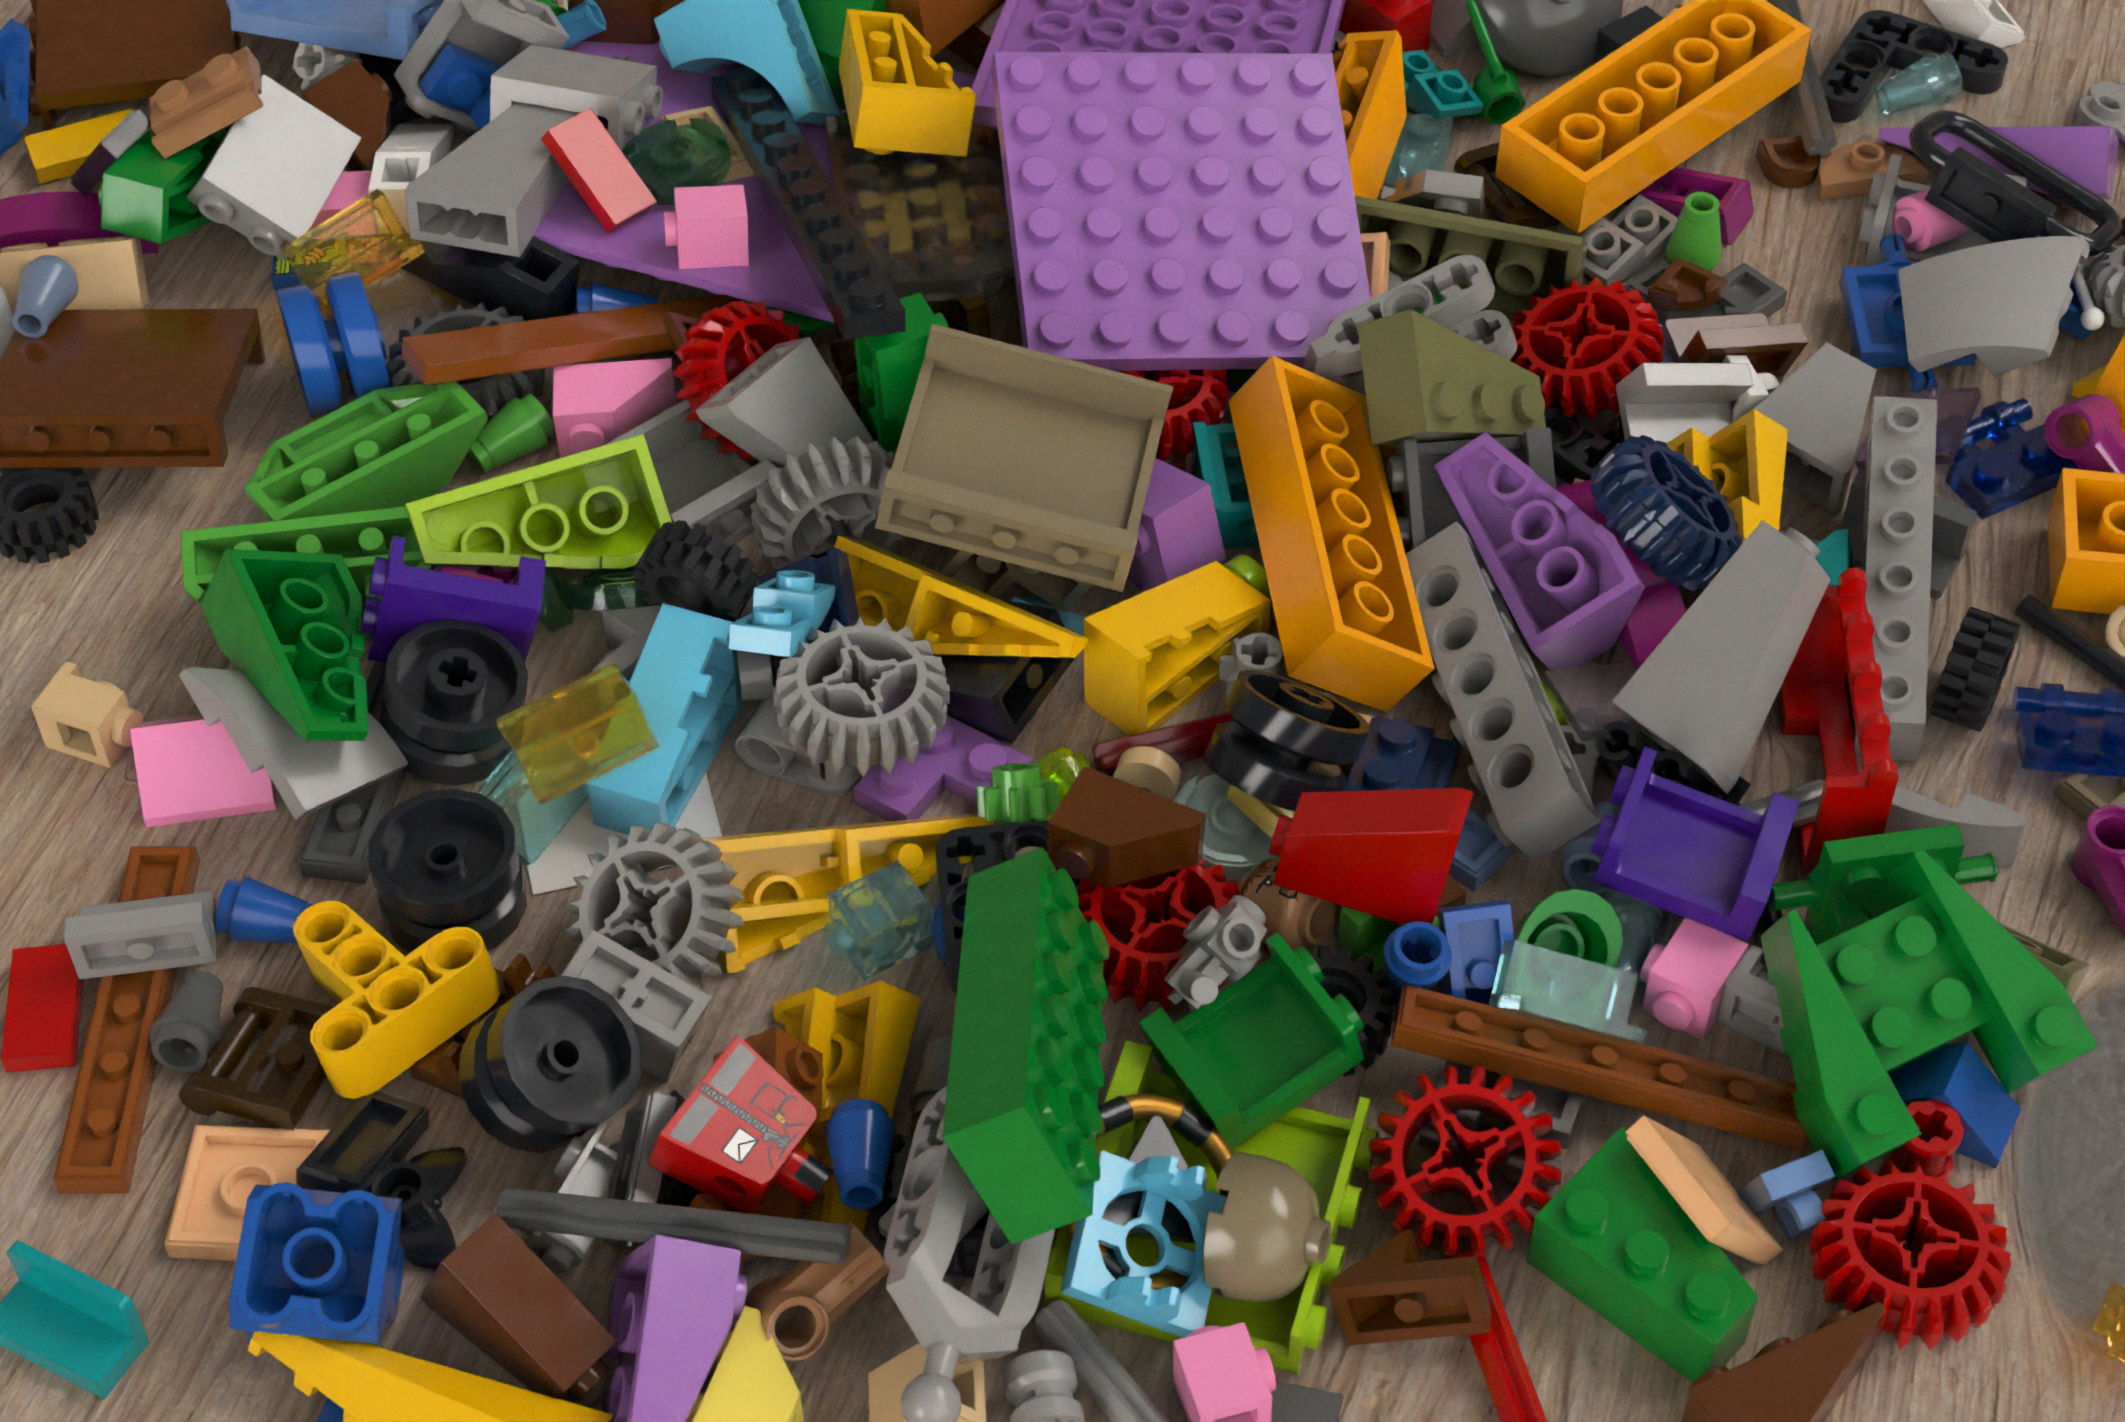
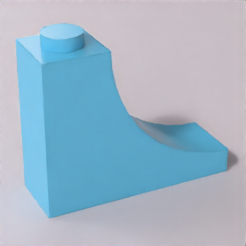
M685 0L654 18L660 35L659 46L661 52L670 63L672 69L703 74L723 65L742 63L754 69L774 86L789 108L794 121L824 126L841 116L798 0Z

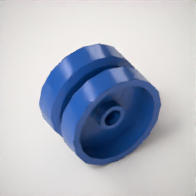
M358 271L328 277L325 285V295L330 316L322 317L314 291L305 283L276 290L288 344L310 416L335 411L340 408L343 394L338 376L339 371H346L351 390L357 399L376 389L391 388L385 364L387 353L375 309L369 305Z

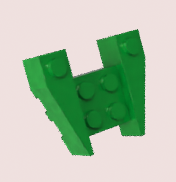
M1923 849L1910 855L1885 876L1900 906L1818 945L1814 943L1796 909L1786 913L1760 935L1770 985H1776L1784 1027L1780 1030L1784 1054L1791 1058L1797 1091L1793 1093L1797 1117L1815 1151L1823 1150L1835 1175L1831 1179L1832 1182L1861 1168V1166H1865L1893 1152L1921 1135L1890 1079L1889 1073L1973 1033L2005 1088L2006 1093L2010 1094L2068 1065L2098 1047L2063 984Z

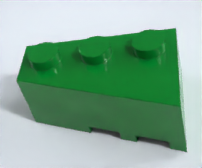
M232 124L166 159L153 145L151 138L156 134L150 128L103 173V181L98 195L99 203L102 207L101 228L162 244L213 222L200 212L198 206L187 199V196L202 176Z
M921 292L899 299L905 308L906 331L855 338L861 421L873 441H878L882 449L886 450V452H893L894 456L925 357L931 325L935 324L949 328L943 314H934Z
M1622 1125L1535 1216L1527 1263L1687 1379L1694 1382L1708 1370L1718 1366H1725L1745 1344L1758 1295L1719 1246L1704 1237L1626 1138L1628 1136L1626 1134L1627 1130Z

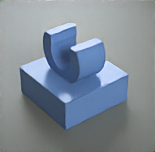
M1820 1150L1760 1174L1738 1192L1755 1215L1775 1208L1778 1223L1788 1240L1812 1231L1818 1223L1828 1220L1822 1214L1823 1204L1814 1191L1835 1175L1823 1150Z

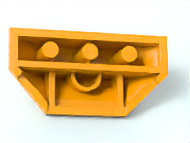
M1397 30L1348 33L1337 45L1340 50L1332 55L1354 195L1376 200L1407 117L1402 40Z

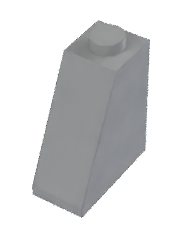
M810 337L774 345L695 410L701 421L759 461L762 462L768 459L777 468H784L787 465V454L798 457L808 452L809 442L816 448L827 446L833 436L843 445L855 436H858L866 445L874 442Z
M1827 342L1754 409L1788 429L1783 487L1836 517L1843 509L1867 414L1876 369Z

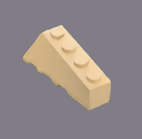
M127 235L68 240L59 242V246L47 247V243H30L1 248L0 283L13 315L16 310L21 270L28 262L43 255H52L65 260L73 267L76 273L78 294L65 310L142 309L150 303L140 238Z

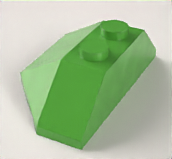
M457 381L438 383L436 386L413 384L376 389L272 442L259 462L254 477L250 478L245 485V492L247 497L269 521L405 507L406 503L433 496L439 492L440 487L446 488L488 421L487 414Z
M406 507L180 531L183 588L198 604H201L225 549L341 554L361 594L362 607L364 606L366 595L378 597L377 595L369 594L375 556L388 557L392 536L406 538L403 563L405 565L433 571L437 566L424 565ZM361 614L358 621L359 635L364 637V641L371 639V635L360 633Z

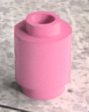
M1931 187L1901 198L1894 206L1892 216L1893 232L1895 235L1899 234L1904 238V245L1909 250L1921 252L1961 237L1970 230L1969 227L1925 200Z

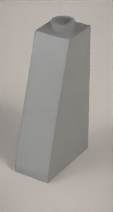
M521 102L513 104L409 183L405 189L410 239L520 257L569 180L541 138L552 127L579 113Z
M1763 520L1611 701L1634 728L1666 751L1672 750L1680 753L1698 774L1726 794L1734 787L1831 580L1815 559L1820 553V549L1810 539L1792 527H1789L1783 534Z

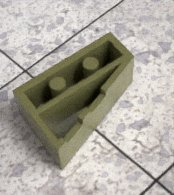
M1412 309L1357 325L1373 446H1398L1404 438H1416V443L1472 440L1485 432L1492 438L1520 436L1526 429L1546 428L1545 402L1541 391L1540 376Z

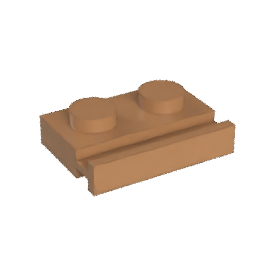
M245 46L232 54L218 55L210 60L204 69L182 81L172 80L167 82L157 90L155 95L150 97L151 129L156 134L151 139L153 145L165 159L263 107V101L258 96L262 93L260 64L250 49Z

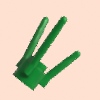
M1467 0L1466 8L1488 68L1483 69L1475 76L1472 88L1484 104L1481 113L1472 114L1469 117L1475 119L1483 115L1485 120L1491 124L1506 123L1521 112L1526 101L1519 90L1515 70L1499 61L1476 1Z

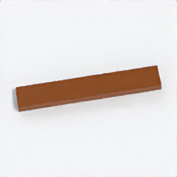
M714 295L403 337L402 357L425 385L669 351L672 350L663 322L668 312L701 319L704 313L716 307L721 308L733 302V300L728 295Z
M131 846L118 903L192 894L200 864L196 846ZM177 967L100 977L53 1178L59 1193H129L157 1060L152 1053L149 1033L152 1025L171 999Z
M1403 984L1397 1004L1391 1042L1393 1047L1472 1067L1482 1066L1488 1071L1507 1074L1515 1078L1799 1150L1803 1149L1808 1136L1797 1117L1793 1093L1797 1091V1087L1794 1082Z

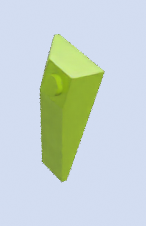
M644 434L405 504L424 565L518 567L520 557L523 556L545 560V568L623 570L636 566L658 528H661L666 522L670 521L672 523Z

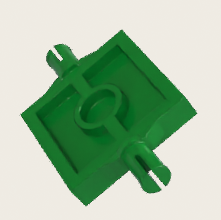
M1956 824L1826 841L1823 844L1819 863L1810 875L1806 876L1805 880L1773 884L1767 902L1772 912L1808 906L1804 925L1814 943L1821 944L1900 906L1885 876L1910 855L1921 849L1959 885L1986 881L1994 882L1997 880L1998 868L1992 853L1961 858L1965 844Z

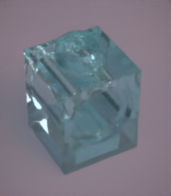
M898 860L828 893L831 922L824 926L827 940L835 955L841 961L849 958L864 980L934 946L931 904Z

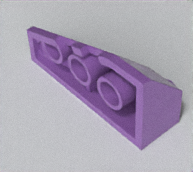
M2110 126L1988 127L2103 200H2111L2119 150V138ZM1913 127L1879 128V139L1886 145L1898 147L1915 154L1909 141V135ZM1941 133L1934 139L1935 142L1950 152H1953L1960 146L2004 174L2021 176L1955 135ZM2027 180L2026 188L2032 192L2052 200H2059ZM2062 201V209L2075 210Z
M1486 432L1435 464L1436 471L1531 651L1561 680L1614 647L1645 589L1619 540L1605 527L1580 510L1565 495L1559 493L1540 478L1529 466Z
M655 1235L616 1264L607 1330L617 1340V1343L605 1357L617 1359L619 1363L610 1389L606 1390L602 1398V1412L613 1415L611 1422L686 1421L732 1325L733 1318H737L740 1315L744 1306L747 1279L745 1274L739 1273L741 1250Z

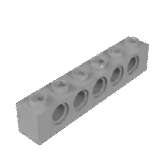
M1874 396L1867 438L1861 569L1865 572L1867 579L1865 593L1867 611L1873 617L1874 623L1872 642L1875 660L1881 667L1883 678L1880 688L1884 714L1889 718L1891 728L1888 740L1891 760L1918 762L1926 725L1937 400ZM1854 719L1853 741L1856 757H1860Z
M1456 521L1406 553L1432 660L1438 670L1437 673L1432 675V681L1442 699L1454 710L1456 717L1449 721L1450 727L1462 747L1471 753L1474 763L1467 767L1468 772L1479 792L1490 801L1493 810L1486 813V818L1492 831L1505 847H1509L1514 843L1527 857L1535 862L1601 821L1517 623L1472 537Z

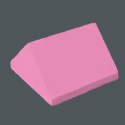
M202 714L147 721L130 729L143 820L146 828L276 810V787L266 769L263 768L251 773L222 721L208 726Z

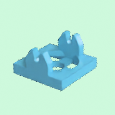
M1099 1151L1096 1153L1100 1165L1101 1177L1099 1181L1094 1182L1093 1215L1076 1221L1060 1293L1184 1338L1194 1330L1204 1327L1212 1288L1206 1286L1204 1279L1203 1253L1206 1224L1209 1211L1221 1213L1227 1197L1205 1189L1207 1175L1204 1167L1194 1166L1185 1170L1178 1169L1179 1158L1175 1156H1151L1139 1163H1135L1106 1151ZM1135 1191L1143 1192L1137 1218L1131 1219L1124 1225H1119L1102 1218L1106 1207L1119 1196ZM1166 1201L1172 1202L1188 1221L1195 1241V1252L1171 1243L1168 1232L1161 1225ZM1132 1228H1144L1152 1233L1157 1240L1159 1257L1153 1266H1140L1128 1255L1126 1237ZM1099 1244L1113 1249L1117 1262L1125 1271L1124 1277L1115 1280L1105 1266ZM1163 1268L1189 1277L1180 1289L1173 1286L1159 1290L1150 1288L1152 1279L1149 1276L1160 1272Z

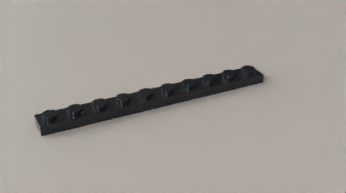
M746 67L732 69L724 76L711 77L712 98L735 136L742 153L845 340L906 331L905 308L774 86L754 69Z

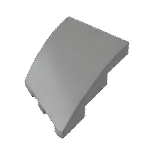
M2083 236L2022 238L1960 249L1898 269L1908 361L1918 373L1975 353L1995 377L2049 357L2059 334V321L2067 312L2073 297L2070 283L2079 259H2087L2090 252L2088 242Z
M189 667L179 674L208 726L222 721L251 773L263 768L266 769L295 821L398 773L409 764L393 739L369 712V732L364 741L303 740L241 671Z

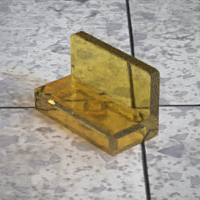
M378 189L281 248L301 284L305 283L314 291L317 302L326 309H328L325 295V285L328 277L358 271L366 290L425 252V248L420 240L410 239V234L404 229L387 196Z
M614 663L608 664L496 720L500 733L515 750L532 793L541 805L660 747L636 692Z

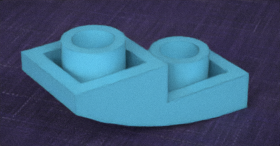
M799 570L778 571L776 578L754 587L753 613L730 624L728 649L783 657L793 656L798 652V642L808 643L810 628L818 630L835 598L836 585L815 583V574Z

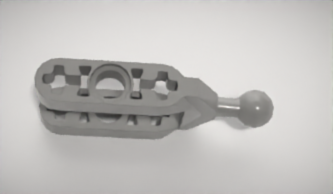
M1460 255L1403 282L1335 318L1328 327L1326 335L1310 342L1302 368L1366 396L1363 371L1345 385L1341 379L1342 375L1363 370L1360 344L1352 345L1350 342L1351 339L1358 336L1357 325L1413 308H1423L1422 315L1509 361L1516 353L1518 344L1511 324L1503 313L1496 310H1483L1492 301L1495 293L1494 284L1486 264L1479 257ZM1468 281L1471 286L1461 290L1458 285ZM1437 294H1440L1443 301L1439 304H1436L1433 297ZM1491 335L1494 341L1485 345L1482 339Z
M947 1087L937 1092L920 1114L884 1251V1260L890 1269L885 1287L921 1346L928 1351L923 1374L907 1384L902 1394V1414L907 1422H956L961 1412L960 1392L952 1382L957 1361L997 1359L1018 1349L1021 1331L1031 1320L1040 1300L1055 1229L1011 1244L992 1213L989 1212L970 1296H966L943 1281L957 1245L972 1183L942 1138Z

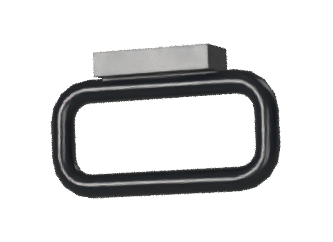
M1939 110L1918 122L1909 135L1910 145L1914 153L1925 164L1939 172L1925 200L1993 243L2034 237L2083 236L2089 244L2090 252L2088 256H2095L2105 252L2121 235L2123 223L2120 215L2109 203L1965 114ZM1941 133H1949L1965 140L2087 216L2098 227L2092 233H2084L2068 226L2053 216L2058 207L1964 148L1959 146L1953 152H1950L1935 142L1934 139Z

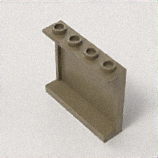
M932 324L925 357L892 468L888 469L883 486L875 528L1123 592L1139 536L1138 529L1173 386Z

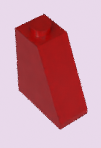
M1462 788L1302 792L1293 818L1280 815L1268 853L1280 857L1273 884L1402 925L1414 921L1433 924L1474 792Z

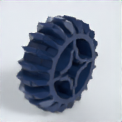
M1631 435L1622 444L1618 443L1599 462V467L1591 474L1593 484L1590 489L1593 497L1597 500V510L1606 516L1608 520L1607 527L1615 531L1621 538V545L1628 546L1636 554L1637 561H1644L1651 567L1655 575H1665L1673 585H1682L1684 588L1692 591L1698 588L1705 589L1739 549L1743 541L1742 537L1737 533L1738 524L1733 517V511L1727 505V497L1717 491L1713 486L1714 481L1708 480L1700 472L1698 465L1693 466L1684 458L1682 452H1673L1665 442L1659 440L1655 442L1651 437L1645 435L1640 437Z

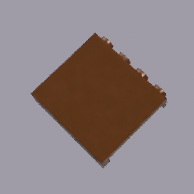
M30 0L35 16H29L28 23L31 41L35 49L30 50L29 68L32 79L36 82L29 84L31 113L33 116H42L46 131L56 128L57 109L149 98L155 95L157 90L167 82L172 80L182 81L204 69L205 65L214 57L225 53L232 54L240 50L241 32L231 30V15L226 0Z
M64 310L49 325L46 333L41 337H27L15 330L0 359V468L224 467L228 457V449L223 420L245 365L264 364L265 362L258 310Z

